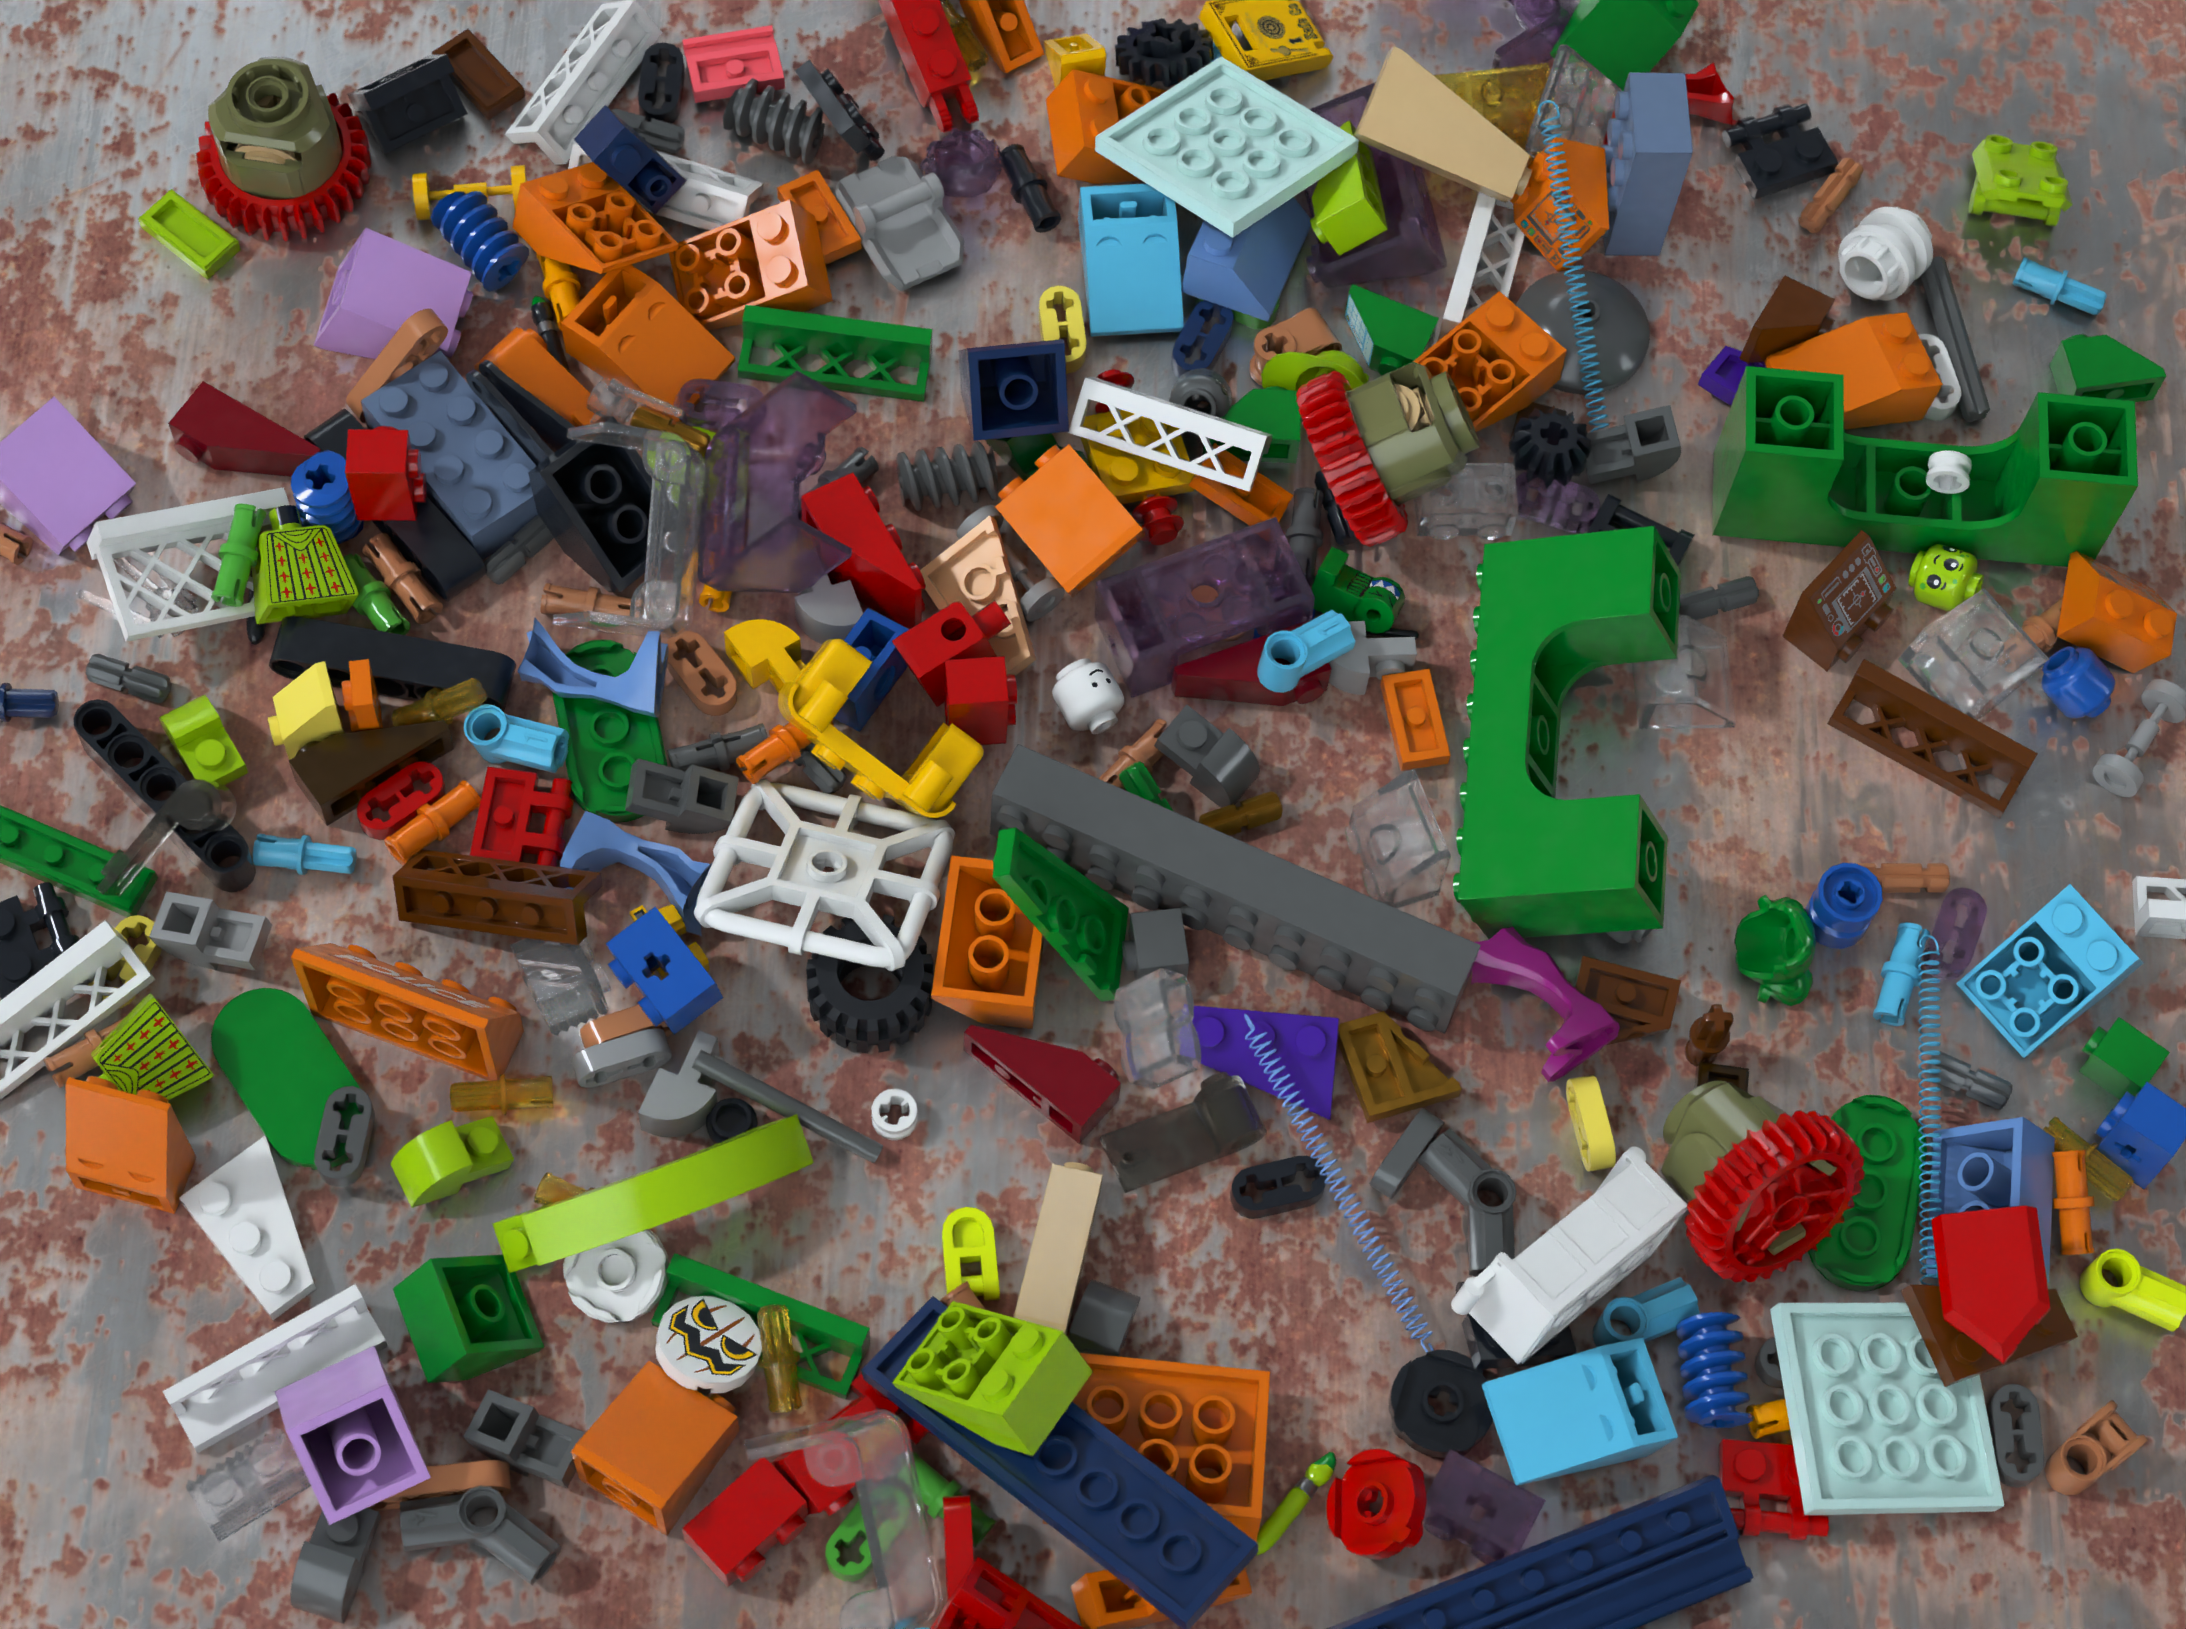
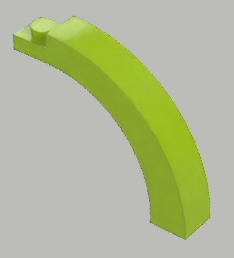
M796 1114L755 1127L718 1144L639 1174L504 1218L492 1225L509 1273L537 1264L540 1266L675 1220L775 1181L813 1164L814 1161Z

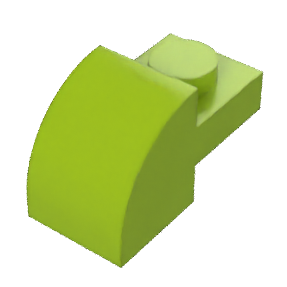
M202 695L159 717L163 730L181 761L188 768L203 796L248 773L246 764L206 695Z
M493 1116L458 1127L454 1126L452 1120L437 1125L404 1145L394 1156L390 1165L411 1208L457 1194L463 1183L509 1169L514 1157Z

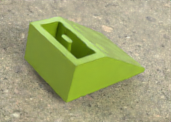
M952 1301L946 1311L940 1315L937 1323L917 1350L909 1357L906 1365L892 1383L897 1389L995 1445L1034 1456L1093 1371L1061 1330Z

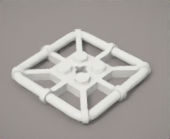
M762 779L756 784H751V789L742 798L726 835L721 836L713 849L715 859L698 894L694 916L705 928L712 927L722 932L786 946L789 953L803 955L804 951L894 971L905 966V960L914 951L928 912L933 910L938 903L940 897L938 886L953 850L955 831L946 820H935L910 812L863 802L862 796L850 794L848 798ZM789 805L839 816L840 818L835 828L801 821ZM758 810H766L785 833L781 846L746 839ZM858 821L904 832L878 839L852 833L854 825H857ZM927 847L932 849L920 879L882 870L886 861ZM741 861L771 868L766 878L722 892L733 866L738 865ZM825 867L834 868V872H823ZM873 892L905 899L910 902L897 939L869 905ZM770 900L801 907L793 927L735 913ZM818 911L853 919L874 946L810 931Z

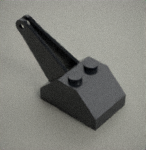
M484 360L480 363V372L472 369L466 374L467 382L474 393L493 412L504 428L536 465L528 474L538 515L563 552L608 592L623 591L693 536L614 416H602L584 431H580L505 375L491 361ZM538 434H540L557 451L554 453L549 448V446L540 438Z

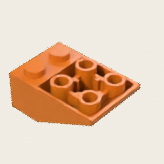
M1072 69L1046 98L1057 176L1093 184L1140 181L1139 178L1095 151V139L1098 134L1167 90Z
M594 162L520 184L512 228L539 256L603 274L678 250L679 244L621 185Z
M790 199L678 242V250L669 252L678 301L707 330L742 325L745 305L805 312L833 301L815 215Z
M633 265L607 272L561 322L565 352L650 409L672 418L673 424L682 422L736 361L735 357L663 286Z
M1498 291L1413 362L1426 366L1433 377L1445 371L1449 373L1465 404L1475 431L1478 432L1525 409L1555 385L1561 378L1567 350L1504 294Z
M90 1076L87 1077L86 1081L68 1077L66 1082V1172L75 1187L175 1214L180 1202L179 1197L184 1192L196 1160V1155L171 1104L168 1103V1099L148 1090H138L137 1095L120 1091L114 1083L99 1077Z

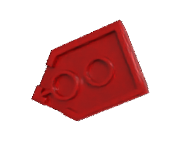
M2024 1205L1936 1216L1931 1219L1943 1319L1960 1333L1963 1332L1985 1348L1988 1354L2004 1365L2035 1324L2038 1325L2051 1310L2037 1208Z

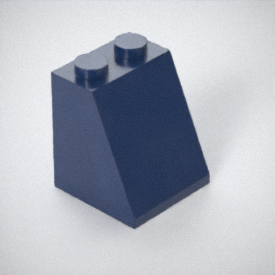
M1063 339L966 348L958 351L961 395L974 441L1069 432L1065 343Z

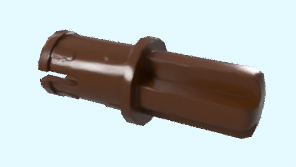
M1721 1004L1711 1005L1708 1013L1695 1020L1690 1028V1040L1685 1046V1056L1696 1067L1703 1059H1705L1704 1062L1714 1063L1717 1054L1722 1052L1729 1043V1030L1733 1024L1734 1017L1732 1013L1724 1012Z

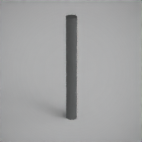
M702 1049L691 1067L786 1118L797 1114L801 1126L872 1163H875L882 1151V1144Z

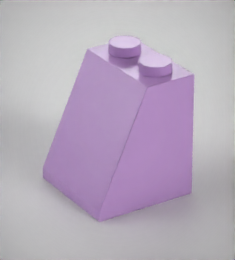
M365 228L338 267L313 346L324 350L376 359L410 316L423 309H432L448 328L447 337L434 354L441 351L445 356L451 358L461 336V332L455 329L458 317L463 318L473 297V292L467 290L472 272Z
M55 397L50 399L0 442V505L57 555L61 554L69 546L74 552L78 551L86 544L95 522L99 521L104 515L109 519L116 518L133 502L128 497V494L131 493L136 483Z
M375 1346L275 1391L285 1431L329 1525L431 1478L400 1401Z

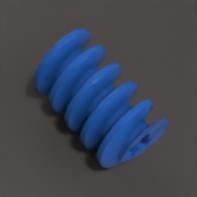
M457 191L448 194L439 200L434 207L431 215L432 224L441 231L442 237L451 243L452 249L461 256L463 263L472 269L474 277L482 282L485 290L491 292L506 286L514 279L521 266L526 262L529 256V249L523 243H518V235L514 231L508 230V223L505 219L497 217V209L493 205L487 204V197L481 191H473L468 194Z
M326 450L316 453L295 469L291 476V489L302 527L325 525L331 529L337 544L356 537L363 530L364 520H357L345 474L346 460L340 454Z
M1725 1312L1701 1313L1682 1320L1676 1326V1336L1683 1341L1678 1346V1356L1683 1361H1686L1680 1366V1376L1685 1381H1688L1682 1387V1396L1690 1402L1684 1407V1415L1690 1422L1704 1428H1731L1752 1422V1414L1736 1411V1406L1750 1401V1394L1734 1391L1735 1385L1748 1380L1747 1373L1734 1371L1731 1367L1746 1359L1745 1353L1730 1350L1729 1345L1743 1340L1742 1332L1727 1330V1325L1737 1322L1741 1318L1736 1314Z

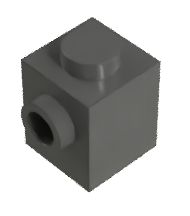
M1181 908L1131 913L1128 931L1129 941L1122 942L1125 970H1134L1136 987L1149 986L1152 990L1164 991L1177 987L1179 983H1185L1189 969V957Z

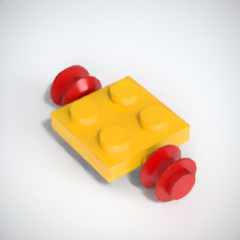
M1117 369L1104 371L1096 377L1130 389L1134 385V377L1130 373L1121 372ZM1098 402L1095 406L1096 414L1085 416L1083 426L1101 432L1116 424V421L1108 405ZM1118 409L1123 420L1134 414ZM1142 416L1126 425L1136 444L1146 447L1162 438L1152 419ZM1163 423L1168 434L1179 429ZM1120 429L1108 434L1125 440ZM1181 435L1172 439L1180 458L1190 461ZM1080 437L1091 470L1121 504L1141 501L1131 514L1137 523L1144 524L1141 528L1145 533V537L1141 540L1150 542L1153 545H1163L1174 540L1178 532L1183 528L1184 521L1178 515H1171L1177 509L1178 504L1175 498L1169 496L1193 492L1194 489L1189 486V483L1194 474ZM1165 443L1154 449L1170 454Z

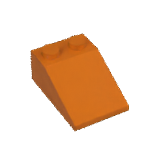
M1907 312L1861 318L1771 354L1764 361L1766 368L1844 375V430L1922 420L1942 387L1941 380Z

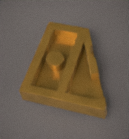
M1384 1011L1339 1024L1338 1045L1367 1123L1459 1097L1462 1090L1459 1082L1453 1076L1448 1079L1428 1060L1430 1055L1416 1041L1407 1039L1403 1035L1401 1027Z

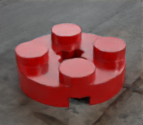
M1369 1449L1354 1455L1346 1463L1351 1465V1467L1345 1472L1343 1478L1335 1477L1327 1497V1521L1334 1537L1341 1539L1344 1546H1346L1345 1548L1350 1552L1375 1560L1392 1557L1405 1547H1414L1423 1536L1424 1527L1422 1522L1427 1505V1494L1422 1469L1402 1456L1383 1449ZM1381 1491L1383 1505L1379 1513L1376 1514L1369 1510L1370 1503L1377 1501L1378 1492Z

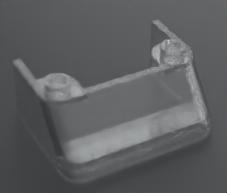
M609 422L568 428L567 438L643 450V465L647 473L652 477L644 583L640 584L632 595L630 616L592 611L553 615L552 625L646 636L648 631H659L662 635L661 639L677 637L685 631H689L693 624L705 482V463L703 457L687 441L671 432Z
M873 1410L743 1440L749 1461L803 1449L807 1469L817 1482L826 1486L856 1483L878 1589L857 1593L845 1602L839 1616L840 1629H915L928 1623L938 1614L942 1605L941 1585L909 1432L905 1423L898 1415L888 1410Z

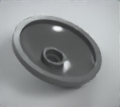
M1575 270L1567 274H1585V277L1568 283H1586V285L1569 292H1588V294L1574 298L1572 301L1588 300L1590 302L1573 309H1590L1591 311L1587 314L1592 316L1590 317L1592 321L1575 327H1594V329L1577 336H1595V338L1579 344L1597 345L1580 353L1598 354L1581 362H1599L1598 365L1583 371H1601V373L1585 379L1603 380L1586 388H1603V391L1598 392L1602 393L1625 383L1642 365L1650 341L1649 322L1638 299L1622 284L1596 272ZM1566 271L1552 273L1530 285L1521 295L1516 306L1567 350L1561 378L1552 388L1573 394H1588L1594 391L1584 390L1583 387L1593 382H1584L1581 379L1592 373H1582L1580 369L1591 364L1578 363L1580 359L1587 356L1577 354L1579 350L1587 347L1575 345L1578 341L1586 338L1574 337L1577 332L1585 329L1573 328L1574 324L1581 321L1572 320L1571 317L1580 312L1570 310L1572 306L1580 303L1568 301L1571 297L1579 294L1567 293L1570 288L1575 286L1565 284L1567 280L1574 277L1565 276L1564 273ZM1579 315V316H1576V317H1574V318H1585V317H1582L1581 315Z

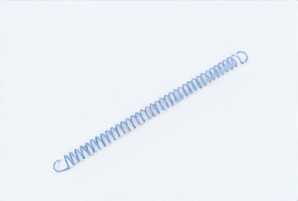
M1244 1014V1017L1247 1021L1249 1028L1252 1029L1245 1036V1040H1254L1250 1044V1048H1259L1254 1054L1255 1057L1264 1056L1259 1061V1065H1268L1264 1069L1265 1074L1273 1073L1269 1077L1268 1082H1277L1274 1085L1273 1090H1282L1277 1097L1278 1099H1286L1282 1104V1107H1292L1287 1112V1116L1297 1115L1292 1120V1124H1301L1296 1130L1297 1133L1306 1132L1302 1136L1301 1141L1306 1142L1312 1140L1306 1146V1150L1316 1149L1311 1154L1310 1158L1315 1159L1321 1157L1315 1163L1316 1167L1325 1166L1321 1170L1320 1175L1325 1176L1331 1174L1326 1178L1324 1183H1335L1329 1189V1192L1334 1193L1340 1191L1334 1197V1201L1345 1200L1340 1204V1210L1350 1208L1344 1214L1343 1218L1354 1217L1349 1222V1227L1360 1225L1354 1230L1353 1235L1357 1236L1364 1234L1358 1240V1244L1368 1243L1363 1248L1362 1252L1368 1253L1374 1251L1372 1254L1369 1255L1367 1261L1378 1260L1372 1266L1373 1270L1384 1268L1377 1275V1278L1379 1279L1388 1277L1382 1283L1381 1287H1388L1394 1285L1387 1291L1386 1295L1392 1296L1398 1294L1391 1301V1304L1393 1305L1404 1302L1396 1309V1313H1403L1409 1311L1401 1318V1322H1406L1414 1319L1406 1326L1405 1330L1409 1331L1419 1328L1410 1336V1339H1417L1423 1337L1420 1340L1423 1349L1427 1353L1428 1350L1426 1349L1423 1341L1426 1338H1428L1433 1333V1331H1429L1415 1337L1413 1336L1417 1334L1420 1330H1422L1424 1327H1426L1428 1323L1425 1322L1420 1325L1409 1328L1413 1323L1419 1320L1423 1316V1314H1418L1416 1316L1404 1319L1406 1316H1408L1410 1313L1416 1310L1419 1305H1414L1407 1309L1400 1310L1404 1305H1406L1414 1298L1413 1296L1394 1302L1401 1295L1407 1292L1409 1288H1404L1399 1291L1390 1293L1394 1288L1400 1285L1404 1281V1279H1400L1398 1281L1384 1285L1386 1282H1388L1391 1278H1393L1395 1275L1399 1273V1271L1397 1270L1389 1274L1380 1276L1384 1271H1386L1388 1268L1394 1265L1395 1262H1390L1385 1265L1375 1267L1381 1261L1387 1258L1390 1255V1253H1386L1379 1257L1370 1259L1374 1254H1376L1378 1251L1384 1248L1385 1245H1380L1375 1248L1366 1250L1371 1244L1377 1241L1380 1238V1236H1376L1369 1240L1360 1242L1363 1238H1365L1368 1234L1375 1230V1227H1373L1365 1231L1356 1233L1360 1228H1362L1364 1225L1370 1222L1371 1219H1366L1364 1221L1351 1225V1223L1354 1222L1361 1215H1363L1366 1212V1210L1346 1216L1350 1211H1352L1354 1208L1361 1204V1202L1359 1201L1352 1205L1342 1207L1346 1202H1348L1350 1199L1356 1196L1357 1193H1353L1343 1198L1337 1199L1338 1196H1340L1343 1192L1349 1189L1352 1185L1349 1184L1342 1188L1332 1190L1340 1182L1345 1180L1347 1176H1343L1336 1180L1327 1182L1332 1176H1334L1336 1173L1342 1170V1168L1340 1167L1330 1172L1323 1173L1338 1159H1334L1324 1164L1318 1165L1320 1161H1322L1325 1157L1330 1155L1333 1151L1330 1150L1323 1154L1313 1156L1317 1151L1326 1146L1328 1142H1324L1320 1145L1308 1148L1313 1142L1322 1137L1323 1133L1308 1139H1304L1310 1132L1318 1128L1319 1125H1315L1308 1129L1299 1131L1301 1127H1303L1306 1123L1314 1119V1117L1312 1116L1302 1121L1294 1122L1302 1114L1307 1112L1309 1108H1306L1296 1113L1289 1114L1294 1108L1303 1103L1304 1099L1290 1105H1285L1290 1099L1299 1094L1300 1091L1294 1092L1287 1096L1280 1097L1286 1090L1294 1086L1295 1083L1293 1082L1284 1087L1275 1089L1282 1081L1290 1077L1291 1074L1285 1075L1275 1080H1271L1273 1076H1275L1278 1072L1286 1068V1066H1282L1275 1070L1266 1072V1070L1269 1067H1271L1277 1061L1281 1060V1057L1266 1063H1261L1265 1058L1274 1053L1277 1049H1273L1269 1052L1257 1055V1053L1261 1049H1263L1268 1044L1272 1043V1041L1270 1040L1261 1045L1252 1047V1045L1260 1038L1265 1036L1267 1032H1264L1252 1038H1247L1255 1030V1027L1250 1018L1248 1017V1015ZM1428 1343L1431 1351H1434L1431 1344Z

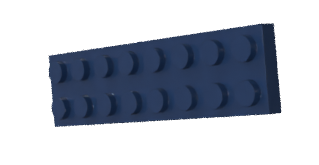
M932 1296L861 1369L864 1380L1179 1627L1190 1629L1258 1553L1257 1542L1073 1402H1071L1034 1456H1030L995 1445L897 1389L892 1382L906 1365L909 1357L917 1350L932 1330L940 1315L948 1308Z

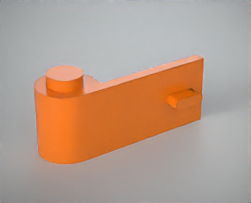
M518 327L514 328L474 365V369L480 372L479 364L484 360L491 361L505 375L580 431H584L602 416H613L547 351L546 342L532 329L528 328L525 331Z

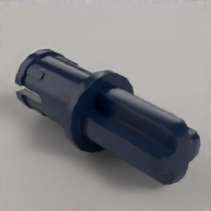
M3 683L0 687V719L2 722H9L11 717L51 718L58 713L59 698L55 690L12 689L10 683Z

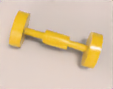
M525 165L511 166L512 185L487 187V182L456 184L452 190L430 191L427 173L412 174L417 221L431 220V201L441 200L448 194L462 191L465 194L481 191L487 197V201H489L488 196L513 194L514 208L516 210L520 184L527 182Z

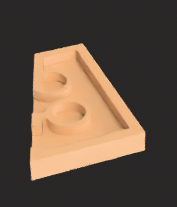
M990 515L920 571L926 584L925 590L939 610L944 609L953 602L960 601L970 616H972L993 600L996 601L1011 625L988 641L997 657L1005 656L1006 675H1018L1036 661V657L996 519Z

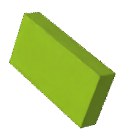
M172 189L138 218L143 230L207 280L241 250L238 240Z

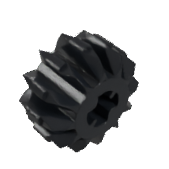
M1553 406L1548 411V414L1545 415L1539 409L1534 408L1532 413L1529 414V418L1521 417L1515 426L1514 436L1511 437L1509 450L1510 455L1514 456V470L1527 471L1528 483L1536 478L1542 479L1546 489L1553 483V480L1566 487L1568 482L1571 481L1572 476L1580 477V474L1585 470L1586 459L1589 458L1592 449L1591 440L1586 437L1588 433L1586 430L1587 424L1574 423L1573 411L1565 416L1558 415L1555 406Z

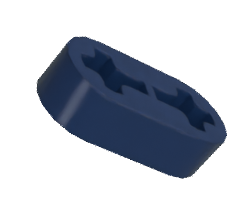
M1206 300L1199 302L1194 307L1173 347L1171 366L1176 377L1180 378L1181 375L1193 369L1205 368L1213 370L1231 336L1234 318L1231 309ZM1212 317L1220 320L1219 324L1215 323L1212 326L1209 334L1203 333L1204 322H1209ZM1196 347L1201 348L1200 360H1195L1192 365L1187 364L1185 358H1190Z

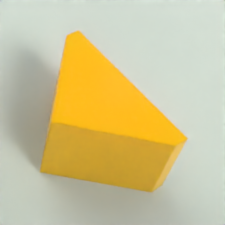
M1088 33L1044 40L1045 53L1055 88L1072 69L1105 76V47Z

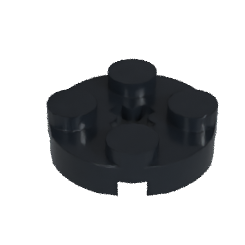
M1434 1350L1427 1352L1425 1356L1418 1357L1412 1362L1409 1361L1398 1372L1390 1390L1389 1412L1392 1418L1394 1433L1414 1450L1428 1456L1448 1458L1466 1455L1476 1444L1482 1441L1493 1421L1481 1386L1483 1383L1488 1382L1482 1375L1483 1370H1474L1471 1358L1451 1350ZM1440 1391L1450 1394L1449 1403L1456 1406V1411L1454 1413L1446 1412L1444 1416L1434 1413V1407L1428 1404V1397L1437 1398Z

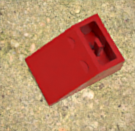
M852 472L802 495L803 543L806 547L817 546L830 583L834 585L850 580L857 599L881 615L908 629L921 623L922 612L925 611L922 590L926 588L923 575L914 562L908 564L900 552L903 550V546L892 524L885 526L878 515L880 507L872 489L869 486L862 488Z

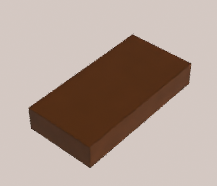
M466 29L431 52L432 55L447 54L455 72L449 74L452 82L488 121L525 97L524 87L469 29Z

